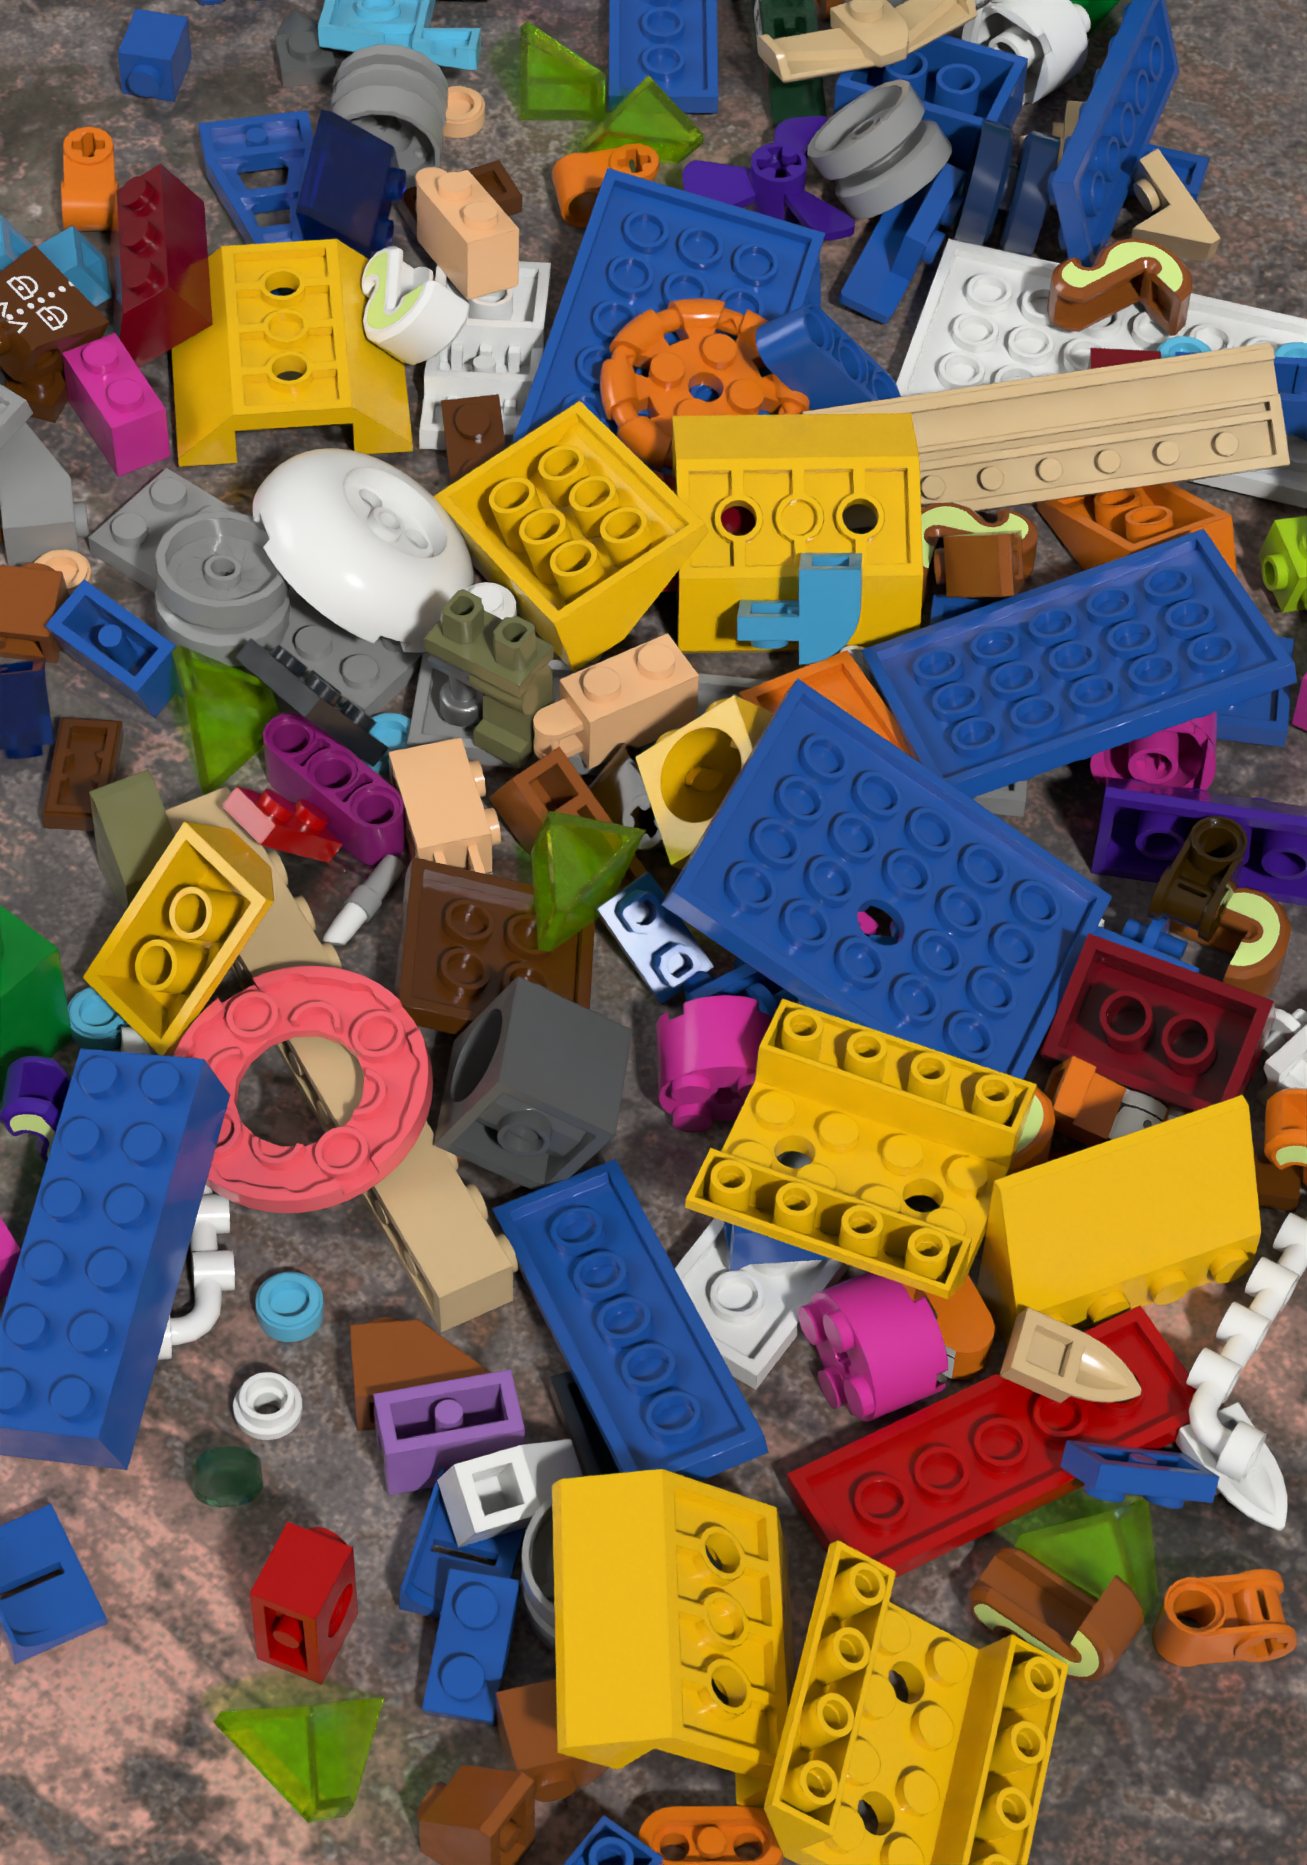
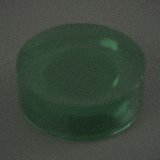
M220 1446L204 1452L192 1464V1486L195 1497L206 1505L219 1508L236 1507L251 1502L259 1496L263 1489L260 1458L254 1452L238 1446Z

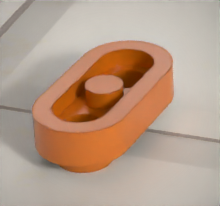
M754 1806L665 1807L653 1812L646 1818L638 1835V1840L663 1857V1865H782L784 1861V1856L764 1809ZM677 1845L682 1847L687 1852V1855L681 1860L673 1861L665 1858L661 1851L667 1846ZM742 1845H751L757 1848L761 1854L754 1860H744L736 1855L735 1850Z

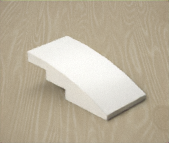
M519 261L518 286L467 300L437 265L435 281L468 302L470 310L466 324L458 337L438 355L426 360L424 400L419 429V449L446 450L441 400L499 394L505 446L508 448L512 445L546 345L551 263Z

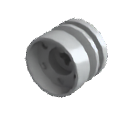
M378 44L359 49L342 61L334 76L331 113L328 117L325 137L326 160L337 177L352 188L372 195L397 196L398 191L416 186L415 175L419 170L428 167H440L444 141L443 128L446 124V111L449 100L448 82L440 67L423 53L399 45Z

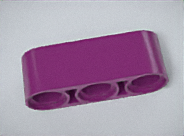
M292 712L280 714L272 718L265 725L263 732L266 775L270 785L290 802L297 803L302 798L320 808L330 819L326 827L343 843L342 847L364 864L377 866L387 854L399 858L406 845L404 803L399 792L345 746L303 715Z

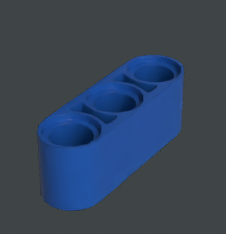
M815 304L802 306L757 328L756 345L764 364L792 391L801 392L806 395L810 400L809 407L812 410L901 397L899 389L889 373Z

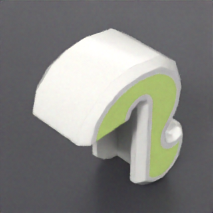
M389 246L376 252L365 267L361 284L363 294L370 298L363 318V328L367 339L399 361L410 365H415L435 357L446 349L458 337L466 324L470 304L439 282L433 281V271L427 267H417L414 269L403 261V250L396 246Z

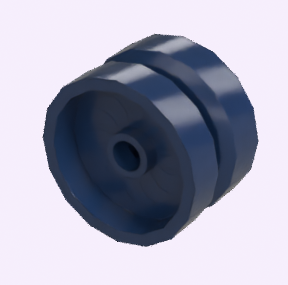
M983 119L973 147L961 194L965 199L956 217L953 240L982 246L990 237L996 215L1002 216L998 237L1000 249L1031 257L1041 225L1045 224L1051 204L1048 197V180L1050 173L1056 169L1060 137L1032 131L1023 140L1016 163H1012L1010 159L1014 143V133L1011 125Z

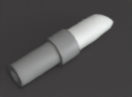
M390 854L385 855L364 883L355 887L344 901L343 909L335 917L324 934L322 944L330 942L332 945H345L364 922L370 921L381 907L382 899L406 870L405 865L400 859Z

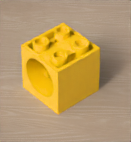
M735 695L730 698L720 699L708 706L705 714L681 729H674L664 733L657 739L654 746L635 757L671 866L681 870L685 866L772 718L773 712Z

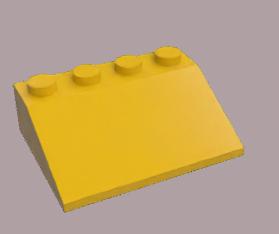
M578 401L433 496L462 534L471 556L472 565L489 583L499 584L513 594L516 600L517 613L524 620L535 625V632L544 641L554 645V652L573 672H576L625 639L709 532L706 523L581 401Z
M1241 1095L994 1180L977 1290L1007 1347L1016 1316L1028 1307L1079 1330L1093 1324L1097 1326L1139 1305L1143 1307L1152 1303L1157 1305L1173 1303L1182 1298L1189 1290L1214 1281L1218 1284L1232 1282L1252 1268L1261 1236L1250 1112L1249 1105L1244 1096Z

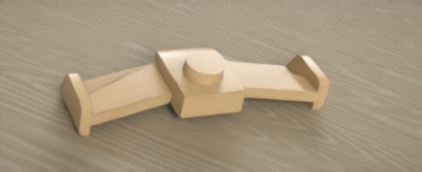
M852 0L830 8L832 29L772 39L768 34L757 36L758 55L783 83L872 67L882 68L905 60L913 52L975 19L977 10L974 0H908L895 8L887 0Z

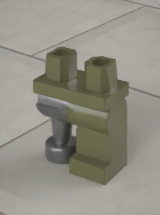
M464 589L459 590L442 608L440 620L424 637V650L430 653L427 659L429 665L449 675V680L440 690V713L448 723L455 726L469 727L478 724L474 729V746L521 769L534 754V716L541 708L553 704L552 669L548 663L554 657V645L536 637L534 624L518 616L501 619L484 610L482 598Z

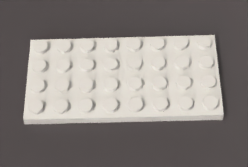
M948 238L896 385L901 397L1087 370L1090 348L1157 351L1164 341L1179 336L1196 338L1207 344L1212 351L1270 342L1275 351L1286 343H1307V319L1191 293L1186 325L1174 336H1170L1147 314L1145 306L1140 301L1080 332L1069 331L1053 324L1047 312L1053 270L1060 263ZM1286 435L1290 465L1287 467L1193 480L1191 482L1307 508V442L1295 435Z

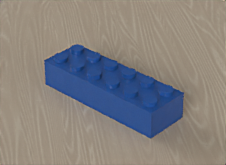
M80 1048L0 1320V1455L128 1470L230 1094L205 1059Z

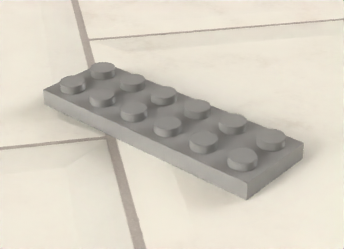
M166 468L88 537L90 553L155 593L157 589L155 552L162 536L179 521L203 512H240ZM290 585L288 591L290 601L289 626L282 643L279 645L308 667L302 674L305 679L314 670L342 692L341 696L343 698L338 703L340 707L347 700H350L370 717H373L420 673L423 652H404L400 641L380 636L375 643H371L348 632L311 606Z

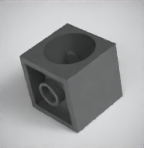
M517 976L454 1040L434 1146L534 1191L562 1180H568L616 1135L632 1029L606 1018L599 1012L589 1010L557 995L542 985L532 983Z

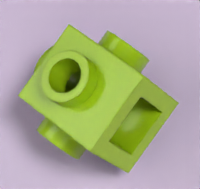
M1307 516L1274 520L1258 553V558L1262 565L1261 571L1264 584L1268 590L1273 591L1282 613L1307 610Z

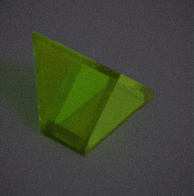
M527 21L521 25L520 121H598L605 116L606 74Z
M648 75L594 124L579 142L580 153L618 148L632 143H640L656 151L659 156V163L678 165L704 142L703 133Z
M179 645L172 651L177 704L203 796L220 787L264 747L263 732L265 725L272 718L280 714L272 689L260 678Z
M548 812L531 850L538 950L551 952L600 917L594 908L616 894L646 830L559 812Z
M1144 1498L1033 1529L1021 1534L1014 1546L1018 1549H1024L1054 1571L1097 1598L1101 1597L1117 1574L1131 1586L1137 1595L1142 1607L1143 1617L1152 1613L1159 1602L1149 1501Z
M384 1697L221 1711L213 1723L305 1821L311 1823L346 1817L354 1807Z

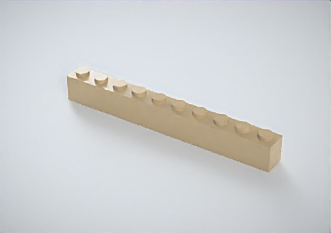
M227 786L165 810L174 836L184 821L229 828L272 868L274 902L230 967L242 990L255 985L253 977L282 968L326 966L342 969L340 959L330 942L321 944L315 935V921L306 900L301 895L293 898L287 888L288 876L275 850L266 852L264 847L222 807L231 794ZM295 1037L274 1045L325 1133L333 1128L342 1127L351 1120L354 1109H357L363 1096L364 1073L359 1060L342 1044L322 1037ZM428 1114L421 1134L404 1160L381 1182L362 1193L361 1196L440 1333L512 1302L513 1273L519 1270V1264L508 1238L504 1234L495 1236L486 1222L488 1220V1211L478 1188L473 1183L465 1186L456 1171L458 1170L456 1155L434 1146L435 1134L427 1123L429 1120Z

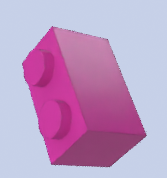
M116 333L62 353L68 401L117 477L171 457L166 408Z

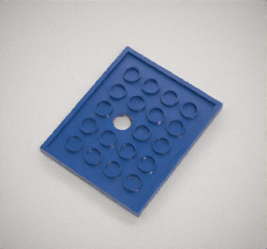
M797 679L784 695L663 901L662 906L815 1010L1024 1079L1061 1003L1088 933L1094 935L1112 896L803 681ZM870 906H874L889 914L892 918L890 930L897 943L894 945H882L871 940L859 925L858 912L866 911Z

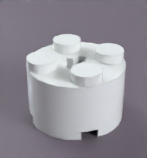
M992 0L977 11L975 19L964 25L962 40L1028 58L1023 105L1033 104L1065 84L1082 70L1088 53L1087 32L1090 30L1091 22L1086 10L1078 4H1073L1070 0Z

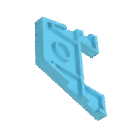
M325 0L318 23L319 46L344 52H355L359 49L378 44L399 45L423 53L440 66L477 70L481 53V29L429 28L436 0Z

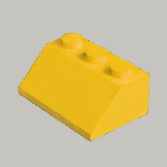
M184 821L82 978L159 1055L172 1056L185 1032L198 1017L273 904L274 891L271 866L232 829Z

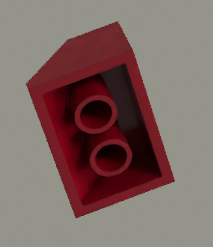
M159 164L143 175L130 179L123 187L116 190L109 247L113 332L116 333L138 368L213 325L204 201L167 168Z

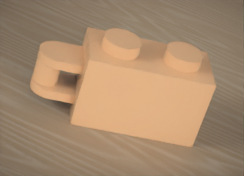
M436 167L419 170L415 175V185L417 187V199L415 202L417 241L467 300L518 286L519 228L468 170L449 173Z
M667 633L559 680V701L541 708L534 716V753L541 759L560 746L567 758L579 754L586 766L591 769L611 760L624 743L639 748L657 740L668 731L681 729L697 719L699 675Z
M462 738L388 752L390 785L403 798L405 840L411 860L412 857L483 874L492 872V846L501 844L500 826L495 809L493 807L484 809L480 797L486 796V787L482 767L479 760H468Z

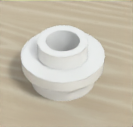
M273 1372L258 1373L246 1380L237 1391L233 1402L234 1418L239 1428L253 1438L260 1440L278 1439L289 1434L300 1422L303 1412L302 1397L297 1387L284 1376ZM264 1405H275L280 1409L272 1414L257 1413V1410Z

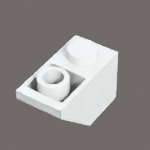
M567 1439L519 1445L454 1464L437 1481L459 1548L528 1527L537 1510L552 1497V1484L560 1479L583 1477L572 1441Z

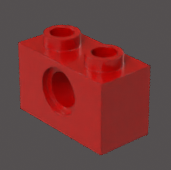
M287 1521L249 1593L257 1659L322 1685L358 1615L354 1551L352 1546L347 1545L339 1535L328 1529L311 1527L308 1530Z

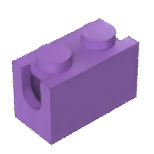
M511 1369L373 1394L376 1439L379 1450L383 1452L388 1495L432 1488L435 1485L440 1468L447 1471L454 1464L515 1446L525 1445V1428Z

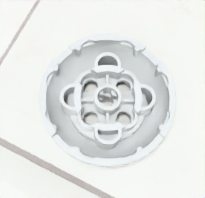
M338 448L306 451L291 457L276 467L260 485L253 500V519L255 522L264 524L270 539L263 548L277 570L295 591L321 614L348 632L366 641L375 643L380 636L400 641L404 652H427L424 650V637L440 620L442 608L457 591L466 590L467 587L474 585L471 556L466 542L453 520L424 487L404 472L380 459L364 453Z

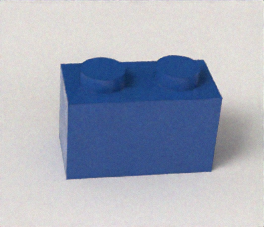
M85 579L45 625L67 655L153 718L157 717L193 673V670L175 644Z

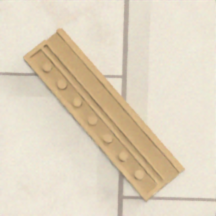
M1271 342L802 412V414L911 413L920 461L921 508L929 503L953 502L969 507L975 512L1281 468L1290 465L1281 396L1278 394L1274 367V347L1271 346ZM852 505L845 509L842 515L843 522L850 531L874 528L877 524L874 512L865 505Z

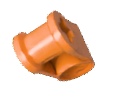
M97 127L77 128L65 137L63 143L64 181H61L63 230L73 225L79 232L112 231L116 190L119 189L118 179L115 176L112 137L106 131Z
M632 143L618 148L588 153H572L558 160L552 168L551 176L563 220L570 226L587 228L607 168L655 182L654 177L659 171V156L656 151L647 145ZM630 160H634L635 173H632L629 168Z
M1255 1569L1234 1575L1201 1578L1187 1577L1177 1580L1169 1587L1152 1630L1153 1643L1157 1652L1166 1661L1182 1667L1235 1661L1266 1662L1292 1652L1298 1645V1639L1295 1629L1286 1625L1280 1595L1284 1592L1282 1576L1277 1571ZM1177 1617H1190L1196 1620L1202 1628L1188 1627L1182 1624Z

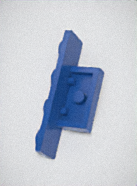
M947 162L939 173L912 197L883 213L840 292L838 301L841 304L882 324L890 322L921 262L923 261L931 265L946 235L938 231L941 224L951 228L965 198L957 193L966 178L967 173L964 170Z

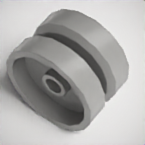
M899 79L886 82L857 97L829 118L815 133L808 145V156L821 175L829 180L838 179L835 185V195L848 214L855 219L860 220L877 216L912 197L939 173L952 154L951 143L937 122L929 119L921 120L925 113L924 103L908 81Z
M232 511L197 514L179 521L162 536L155 552V578L157 585L155 591V616L157 631L175 644L182 656L191 662L212 667L243 666L235 657L250 638L269 652H272L283 641L289 626L290 601L288 591L290 584L277 570L263 548L270 538L264 524L255 522L253 516Z

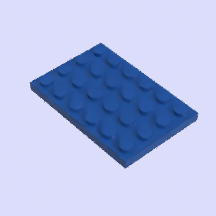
M607 168L512 445L578 401H581L617 436L619 428L616 422L607 419L603 409L600 394V373L603 362L611 359L612 353L609 346L628 322L648 309H652L657 313L668 309L670 301L692 298L726 301L725 308L742 314H746L749 309L768 321L794 311L804 305L825 233ZM717 330L716 334H725L736 343L737 336ZM675 331L664 335L669 346L681 341ZM633 366L636 374L648 377L649 371ZM767 366L758 368L761 377L772 374ZM697 385L689 389L694 398L705 402L715 401L719 398L718 393L709 386ZM647 409L638 412L639 416L650 418ZM760 410L759 415H769L770 412ZM643 462L650 470L658 471L657 469ZM664 467L661 473L663 475H673V470Z
M1204 529L861 650L865 669L869 672L870 678L881 699L892 713L912 757L971 799L1019 781L1029 780L1038 774L1078 760L1088 759L1097 753L1137 739L1147 738L1156 732L1196 718L1206 717L1215 711L1254 697L1267 695L1274 690L1297 683L1294 661Z

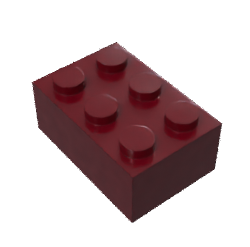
M1088 933L1041 1050V1056L1046 1068L1050 1070L1071 1056H1075L1095 1066V1073L1129 1090L1152 1097L1167 1107L1170 1115L1180 1117L1241 1095L1245 1097L1276 1018L1275 1003L1273 1000Z

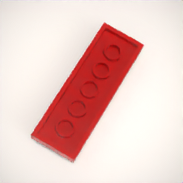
M1141 1305L1084 1333L1106 1345L1125 1363L1142 1388L1140 1396L1112 1403L1091 1402L1070 1396L1062 1403H1059L1001 1377L999 1372L787 1473L785 1487L826 1552H828L829 1544L839 1540L896 1571L895 1578L1083 1487L1084 1483L1060 1467L1067 1440L1158 1450L1175 1442L1179 1429L1190 1424L1189 1408L1197 1389L1186 1384L1189 1373Z

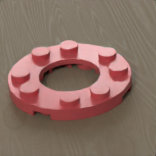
M297 966L282 968L253 977L255 985L235 994L223 1003L218 998L212 1002L185 1032L174 1053L175 1057L205 1059L230 1094L206 1185L217 1194L247 1208L273 1213L317 1211L351 1200L388 1176L404 1160L423 1130L432 1101L433 1075L429 1053L421 1031L402 1007L401 1001L392 992L379 983L349 970L326 966ZM295 1037H322L342 1044L359 1060L364 1073L362 1099L357 1109H354L351 1120L344 1126L329 1130L319 1141L307 1146L299 1143L296 1146H278L259 1139L242 1123L237 1109L239 1084L250 1064L268 1048Z

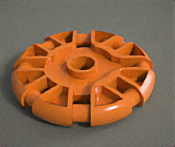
M704 298L670 301L668 309L657 313L652 309H648L633 318L619 331L609 346L612 353L611 359L603 362L600 373V394L603 409L607 419L616 422L619 428L617 437L640 460L662 472L664 467L673 470L672 416L759 415L760 410L776 415L802 414L803 411H809L810 400L806 395L801 392L792 391L773 373L761 377L758 368L766 365L757 349L756 331L762 324L769 322L768 320L749 309L746 314H742L725 308L726 301ZM717 330L737 336L736 343L725 334H716ZM675 331L681 341L669 346L664 335ZM633 366L649 371L648 377L636 374ZM697 385L709 386L718 393L719 398L715 401L705 402L694 398L689 389ZM647 409L650 418L639 416L638 412Z

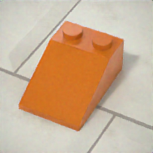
M1174 484L1037 503L1039 512L1084 571L1204 529L1237 577L1232 515Z

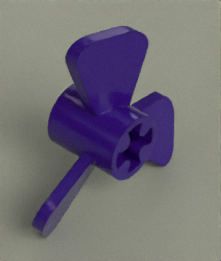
M824 116L794 117L781 122L775 128L774 143L763 145L753 153L751 168L694 160L688 163L683 170L682 187L684 191L740 208L748 206L750 211L790 223L798 224L800 222L804 227L824 232L825 241L850 237L855 231V221L852 217L805 191L807 159L809 157L808 145L815 133L828 121V118Z

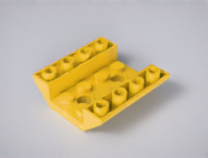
M338 239L221 246L208 257L213 325L172 348L179 467L238 463L235 431L352 423L354 451L381 454L413 451L405 365L369 341L363 328L365 308L370 298L363 294L361 284L365 267L369 262L368 258ZM284 287L295 290L294 293L286 296H277L270 293L277 288ZM287 371L299 372L303 375L291 381L277 378L279 374Z
M911 413L672 416L673 477H676V495L706 523L709 531L678 570V588L676 593L677 646L683 654L799 652V641H788L787 646L778 649H761L753 647L751 641H737V615L740 600H799V564L801 553H862L860 617L855 632L844 647L854 645L868 648L920 629L923 589L920 461ZM856 504L869 507L876 516L877 524L875 528L866 534L853 533L843 522L842 515L845 509ZM733 506H741L748 509L755 518L756 525L753 530L743 536H735L727 532L721 523V515L726 509Z
M782 999L759 1046L755 1082L722 1150L718 1151L710 1148L686 1197L685 1208L949 1299L964 1285L987 1229L994 1180L1009 1176L1035 1096L1037 1084ZM784 1152H800L806 1155L811 1163L802 1168H790L780 1163L777 1156ZM924 1195L932 1198L939 1205V1208L932 1212H918L907 1206L905 1200L911 1196Z
M664 1469L558 1480L552 1484L558 1753L619 1770L649 1751L658 1749L735 1772L736 1804L764 1809L795 1684L788 1551L777 1507ZM706 1546L713 1559L722 1565V1571L718 1570L710 1562L706 1553ZM712 1678L721 1693L728 1697L729 1706L724 1704L715 1694L712 1687Z
M839 1540L829 1544L764 1804V1811L783 1856L799 1865H1027L1069 1665L1012 1634L978 1650L889 1602L896 1571ZM890 1670L896 1671L906 1682L908 1689L907 1703L900 1701L896 1697L895 1690L889 1682ZM860 1799L870 1804L876 1813L878 1820L876 1835L865 1829L864 1822L858 1813Z

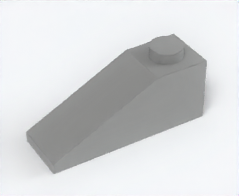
M25 422L0 449L2 530L8 566L21 567L26 563H34L41 555L53 550L68 549L79 553L78 537L90 536L86 501L74 502L71 477Z

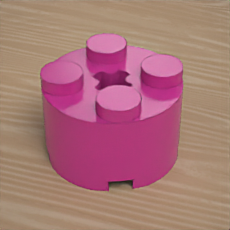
M1217 711L1206 717L1196 718L1156 732L1147 738L1137 739L1095 754L1091 757L1090 763L1094 780L1099 785L1100 780L1105 784L1106 777L1126 780L1138 779L1152 784L1207 790L1216 772Z
M730 995L697 998L683 1003V1015L669 1021L667 1011L658 1019L656 1024L659 1103L666 1112L673 1115V1125L678 1130L699 1132L710 1128L712 1121L737 1119L755 1082L759 1046L773 1019V1016L759 1011V1003L756 999Z
M867 1272L815 1293L809 1304L799 1307L798 1319L807 1340L812 1345H816L824 1369L818 1373L819 1385L826 1401L833 1409L845 1405L859 1420L869 1422L944 1390L946 1383L938 1381L937 1375L948 1371V1358L939 1325L926 1298L923 1297L912 1301L902 1283Z

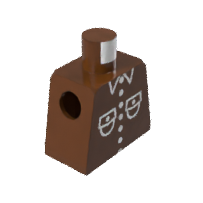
M36 246L28 249L0 272V367L14 381L24 383L63 370V352L103 337L109 321Z

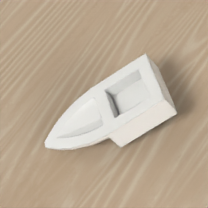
M1239 1403L1217 1411V1418L1221 1425L1232 1432L1240 1421L1254 1427ZM1191 1423L1179 1429L1175 1442L1182 1453L1219 1476L1215 1495L1221 1493L1229 1503L1242 1513L1263 1525L1279 1531L1285 1527L1287 1516L1285 1483L1280 1468L1265 1442L1248 1475L1242 1483H1239L1215 1470L1220 1456L1213 1453L1199 1441L1191 1429Z

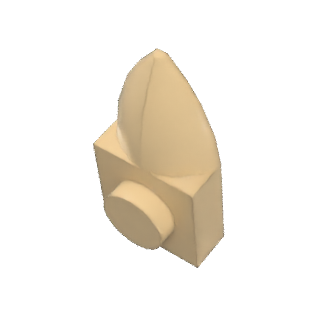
M1029 1307L1016 1316L1000 1372L1001 1377L1059 1403H1062L1070 1396L1091 1402L1106 1403L1125 1401L1140 1396L1142 1388L1133 1373L1103 1343L1082 1331Z

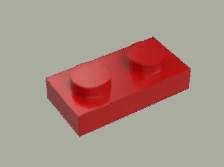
M236 786L222 805L262 846L330 863L343 845L326 827L330 822L329 817L316 805L302 798L297 803H294L271 789H265L263 793Z

